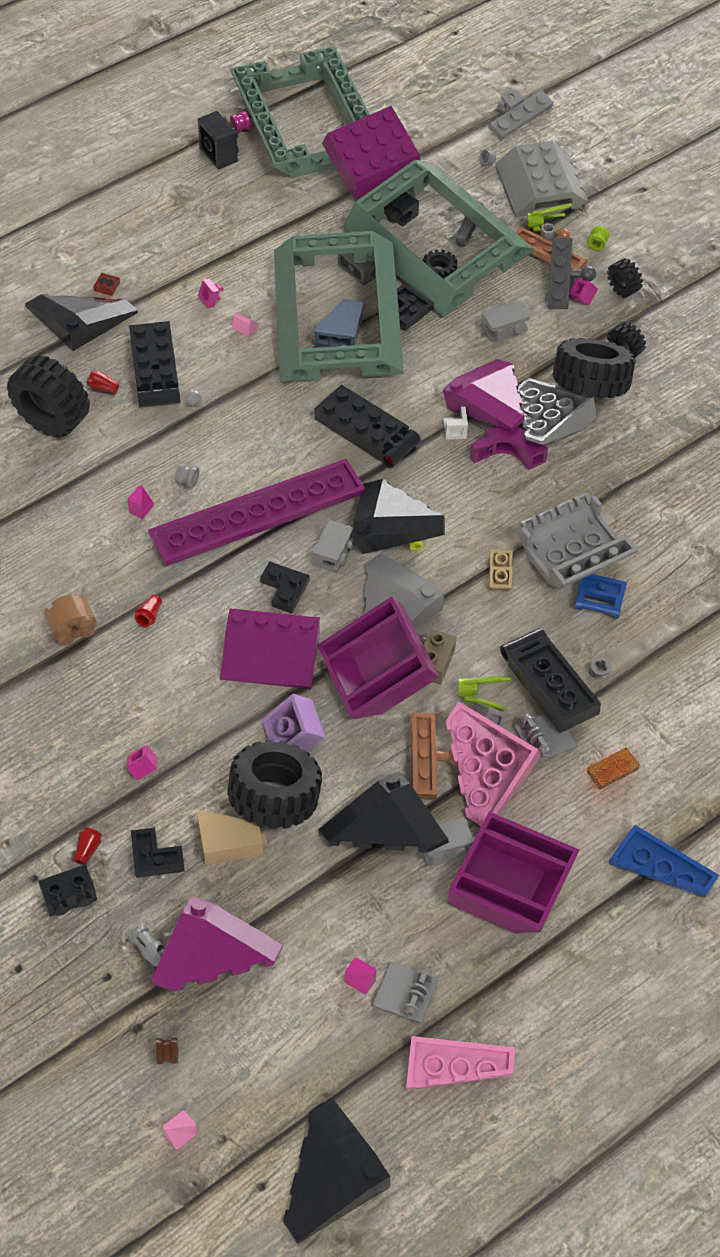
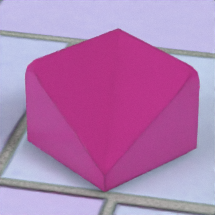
M576 279L570 289L569 297L585 305H590L598 288L590 281Z
M139 485L128 497L129 513L141 519L154 506L152 499L142 485Z
M144 745L127 756V769L136 780H140L157 769V757L147 745Z
M356 957L345 971V983L363 994H367L376 981V969Z

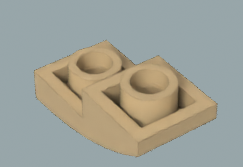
M490 550L489 588L512 589L513 551Z

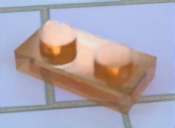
M626 747L587 767V774L601 790L639 770L640 764Z

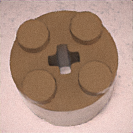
M76 594L62 596L52 602L53 607L49 610L46 608L44 611L54 639L63 646L71 644L75 638L81 636L88 638L95 633L94 628L97 621L85 595H82V598L77 597Z

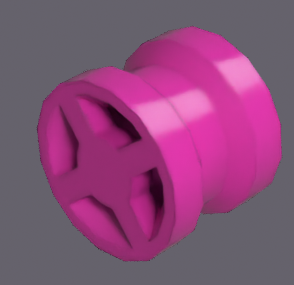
M245 111L241 112L240 115L234 114L230 116L231 127H234L237 133H240L241 130L247 131L251 129V122Z

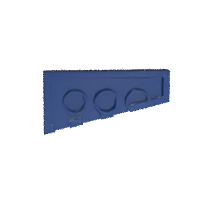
M637 825L633 826L608 863L703 897L707 896L719 877V874Z

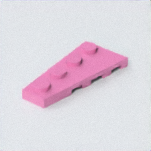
M411 1036L406 1090L513 1076L515 1047Z

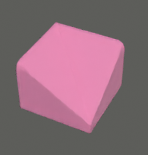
M181 1111L163 1125L164 1137L176 1150L197 1135L196 1124L185 1111Z

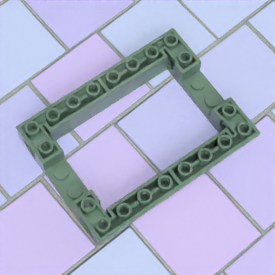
M335 46L300 53L299 66L271 72L266 61L230 68V72L274 167L293 178L336 167L326 151L310 154L305 144L287 149L261 92L324 79L346 125L370 115Z
M421 160L412 161L357 200L343 224V228L347 232L374 231L393 242L395 275L409 287L433 302L434 309L442 317L473 296V284L490 271L498 267L502 272H505L534 251L532 246L432 162ZM430 184L436 192L495 242L445 279L441 278L379 223L385 218L384 206L407 190L416 196Z
M374 231L292 236L274 250L280 382L321 379V369L362 367V377L404 374L393 242ZM354 253V263H366V261L374 260L381 344L299 349L295 265H302L303 267L315 266L314 255Z

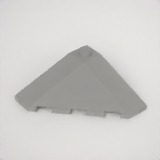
M527 378L518 386L519 389H516L517 393H520L522 402L520 409L524 412L525 416L522 422L523 427L527 430L525 431L526 440L544 445L585 429L597 418L594 397H588L583 394L579 395L576 392L566 390V388Z
M384 554L379 555L366 565L365 575H368L367 583H365L364 600H366V609L363 610V615L393 596L404 606L415 629H417L443 609L444 593L426 578Z

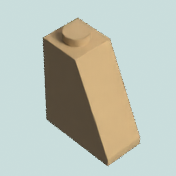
M197 811L205 865L263 855V846L267 845L265 831H260L256 823H249L241 818L208 811Z

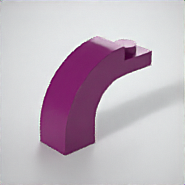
M494 427L485 430L484 439H479L471 444L470 458L476 463L492 455L505 453L517 457L530 470L546 463L548 448L545 444L542 445L526 440V430L516 427L513 431L501 427Z

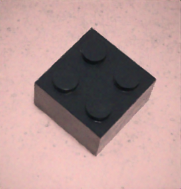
M218 111L198 118L199 148L219 170L238 162V133L234 127L230 126L227 119L222 117Z

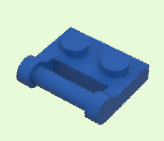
M594 574L582 578L575 609H589L611 614L612 617L619 619L627 582ZM586 596L590 598L615 603V605L611 606L607 604L584 600V597Z

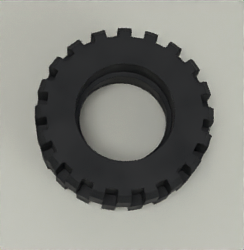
M571 338L564 340L557 347L552 375L560 387L566 388L570 392H576L579 395L583 394L588 397L594 396L598 398L620 397L631 388L636 360L630 350H626L625 347L618 346L616 343L596 340L594 338Z
M38 355L28 358L8 379V397L12 400L11 404L18 410L17 413L28 424L34 426V429L42 431L47 436H67L88 415L90 408V399H88V393L84 390L82 382L78 381L77 376L73 372L71 373L68 367L64 364L61 365L56 359H50L48 356Z
M266 740L264 743L258 741L253 743L252 746L248 745L236 754L234 761L231 763L227 789L229 802L239 816L243 815L244 820L249 823L254 822L256 826L262 828L263 826H268L270 829H277V827L287 829L293 824L297 826L303 823L304 820L309 819L317 808L322 783V771L315 758L310 757V753L305 749H299L298 745L286 744V741L281 740L279 742ZM263 782H278L286 785V787H274Z

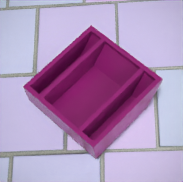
M392 105L327 133L322 142L355 202L412 161L421 160L418 150Z
M393 596L317 645L352 719L383 714L439 678L404 606Z
M489 811L449 888L447 904L514 933L541 932L580 849Z

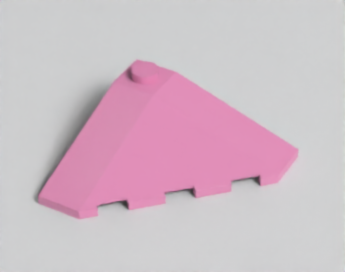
M458 701L447 718L446 724L448 731L451 730L453 738L451 748L454 762H458L460 776H458L461 794H465L467 808H465L466 817L481 827L489 811L497 815L502 812L528 777L541 755L537 748Z

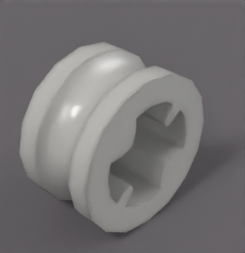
M603 657L595 658L591 663V675L596 679H606L611 672L610 661ZM600 665L604 666V671L603 669L601 672L597 671V666L598 668L600 667Z

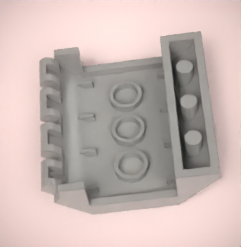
M553 141L515 146L496 163V169L515 218L527 216V213H533L535 211V203L571 198L570 203L572 207L570 208L577 209L582 208V204L585 205L589 202L570 155Z
M586 492L573 498L574 504L572 500H568L555 506L556 513L553 508L537 514V520L533 516L519 522L521 529L518 534L525 554L549 585L565 587L638 553V548L627 535L618 538L600 516L602 504L595 495L590 498V495Z

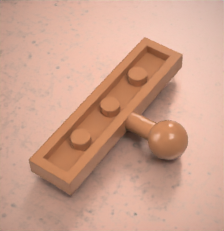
M520 227L515 233L534 248V251L530 254L551 264L552 242ZM560 228L555 233V238L571 237L569 230L566 228ZM572 252L571 269H582L585 267L587 259Z
M412 713V787L420 799H436V761H449L454 766H458V762H454L452 749L449 752L436 751L435 714Z

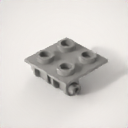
M525 714L521 718L522 722L514 726L522 740L539 750L541 757L537 763L577 747L569 731L566 730L560 733L546 714L536 718Z
M390 962L373 1006L421 1023L438 978L431 975L432 971L427 967H422L421 970L416 971Z

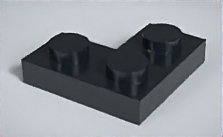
M405 283L397 288L398 305L401 306L398 309L399 323L401 327L408 330L434 309V303Z
M270 561L260 577V583L278 589L271 601L272 607L289 613H293L310 582V575Z
M155 827L131 830L136 878L185 872L182 846L157 849Z

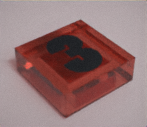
M101 273L93 286L94 291L113 296L120 284V278Z

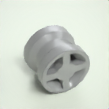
M182 462L176 471L175 482L178 484L185 483L188 487L193 488L199 478V467H189L186 463Z

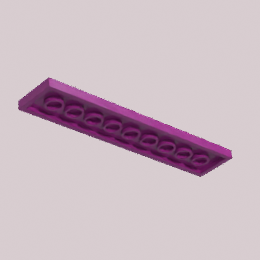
M346 458L148 529V533L166 567L361 495V492L365 491V488Z

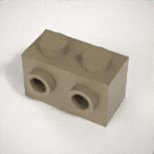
M430 629L428 636L423 637L422 643L439 675V678L433 681V683L441 685L455 651L456 636Z

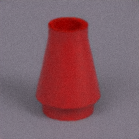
M92 370L87 380V386H90L92 390L115 395L119 388L118 382H115L100 370Z
M151 595L146 602L136 609L135 621L143 627H149L154 624L162 604V599L157 595Z
M84 827L83 831L79 832L73 861L80 865H87L91 856L102 843V834L95 829Z

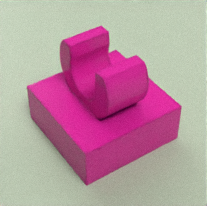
M203 279L198 296L208 308L215 307L216 301L221 299L219 291L224 289L219 283L213 284L210 279Z

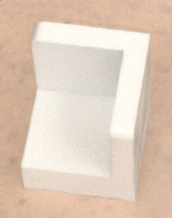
M461 407L460 417L444 418L446 440L467 439L468 422L465 407Z

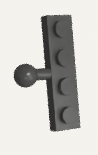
M553 238L548 309H568L570 277L582 278L586 281H592L596 277V270L592 266H585L582 269H571L572 238Z

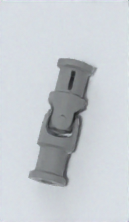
M141 926L131 934L129 941L140 949L142 957L146 961H150L151 967L156 970L165 948L160 941H156L150 935L147 926ZM192 981L184 983L183 990L172 991L173 994L177 996L185 992L192 985Z

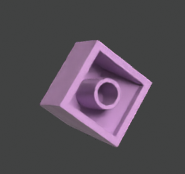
M296 694L289 696L262 719L268 740H273V742L286 741V744H295L301 750L310 751L326 738L312 699Z

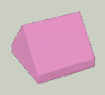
M238 313L233 315L232 328L247 337L259 326L257 322Z

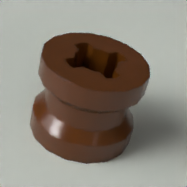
M178 1037L166 1041L162 1038H156L157 1064H163L165 1061L178 1064Z

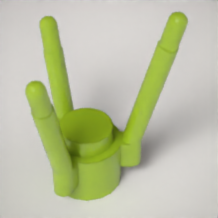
M569 203L527 213L528 229L533 228V233L541 232L540 226L544 224V219L565 216V213H547L570 208L572 204Z
M490 676L475 679L459 678V697H465V702H475L504 711V706L475 698L473 695H478V684L511 681L512 678L510 676Z

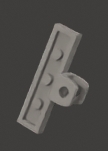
M509 89L502 94V101L497 105L502 116L491 122L488 128L501 141L550 109L554 102L542 90L523 101L524 98L516 90ZM511 95L514 99H510L508 96Z

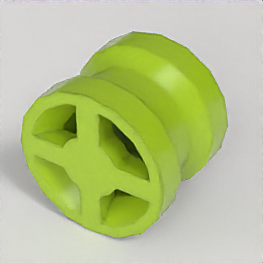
M602 226L593 227L587 239L589 248L594 251L604 250L610 238L609 231Z

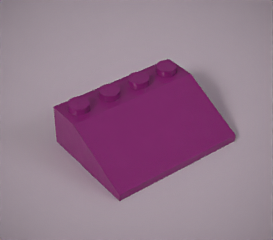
M230 608L225 632L220 680L311 689L320 636V617Z

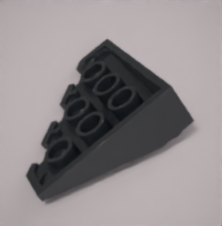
M41 294L25 303V306L72 351L138 313V310L126 299Z
M385 479L363 484L365 491L361 492L353 521V541L362 554L445 535V517L443 514L432 511L428 505L418 499H412L408 493L398 487L394 488Z
M399 771L374 783L318 829L321 836L330 846H339V841L352 842L353 847L371 849L372 844L376 843L384 844L386 850L404 851L405 846H417L418 852L428 853L449 843L448 837L411 784Z
M333 1098L310 1112L308 1135L304 1137L299 1155L301 1162L298 1173L294 1175L290 1191L292 1198L289 1210L286 1209L283 1219L297 1244L390 1188L391 1176L376 1153Z

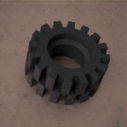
M436 249L435 253H433L431 250L422 259L424 263L443 279L457 270L456 256L454 254L451 255L449 251L445 253V250L438 252V249ZM441 266L444 267V269H436L434 267Z
M623 258L610 265L607 271L609 275L607 278L611 281L609 283L610 286L613 285L614 292L617 291V294L623 298L631 296L643 286L641 284L643 279L640 278L642 274L638 272L639 268L635 267V263L631 262L630 259Z
M620 322L608 333V342L625 347L626 350L632 352L635 358L646 348V341L643 340L645 337L640 335L641 330H636V326L634 324L631 326L630 322Z

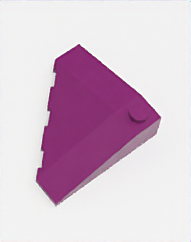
M496 359L454 378L443 389L447 409L461 413V407H465L467 416L513 431L525 419L524 412L520 409L522 406L520 393H517L516 390L519 389L516 376H513V372H515L514 365Z
M191 896L181 913L153 974L151 984L175 992L183 990L184 983L197 980V983L201 985L216 981L217 975L230 971L231 975L235 976L249 972L250 966L263 963L264 967L272 966L278 958L283 945L216 904Z

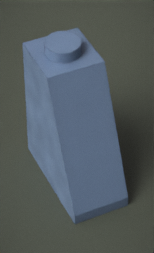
M343 299L315 328V345L323 347L356 345L363 319V302Z

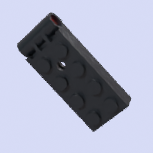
M170 321L129 325L139 408L181 403Z
M342 384L314 408L316 421L374 456L389 468H393L421 442L418 433L409 429L407 424Z
M542 628L533 630L500 646L501 655L506 662H509V668L560 733L600 714L601 702L548 638Z

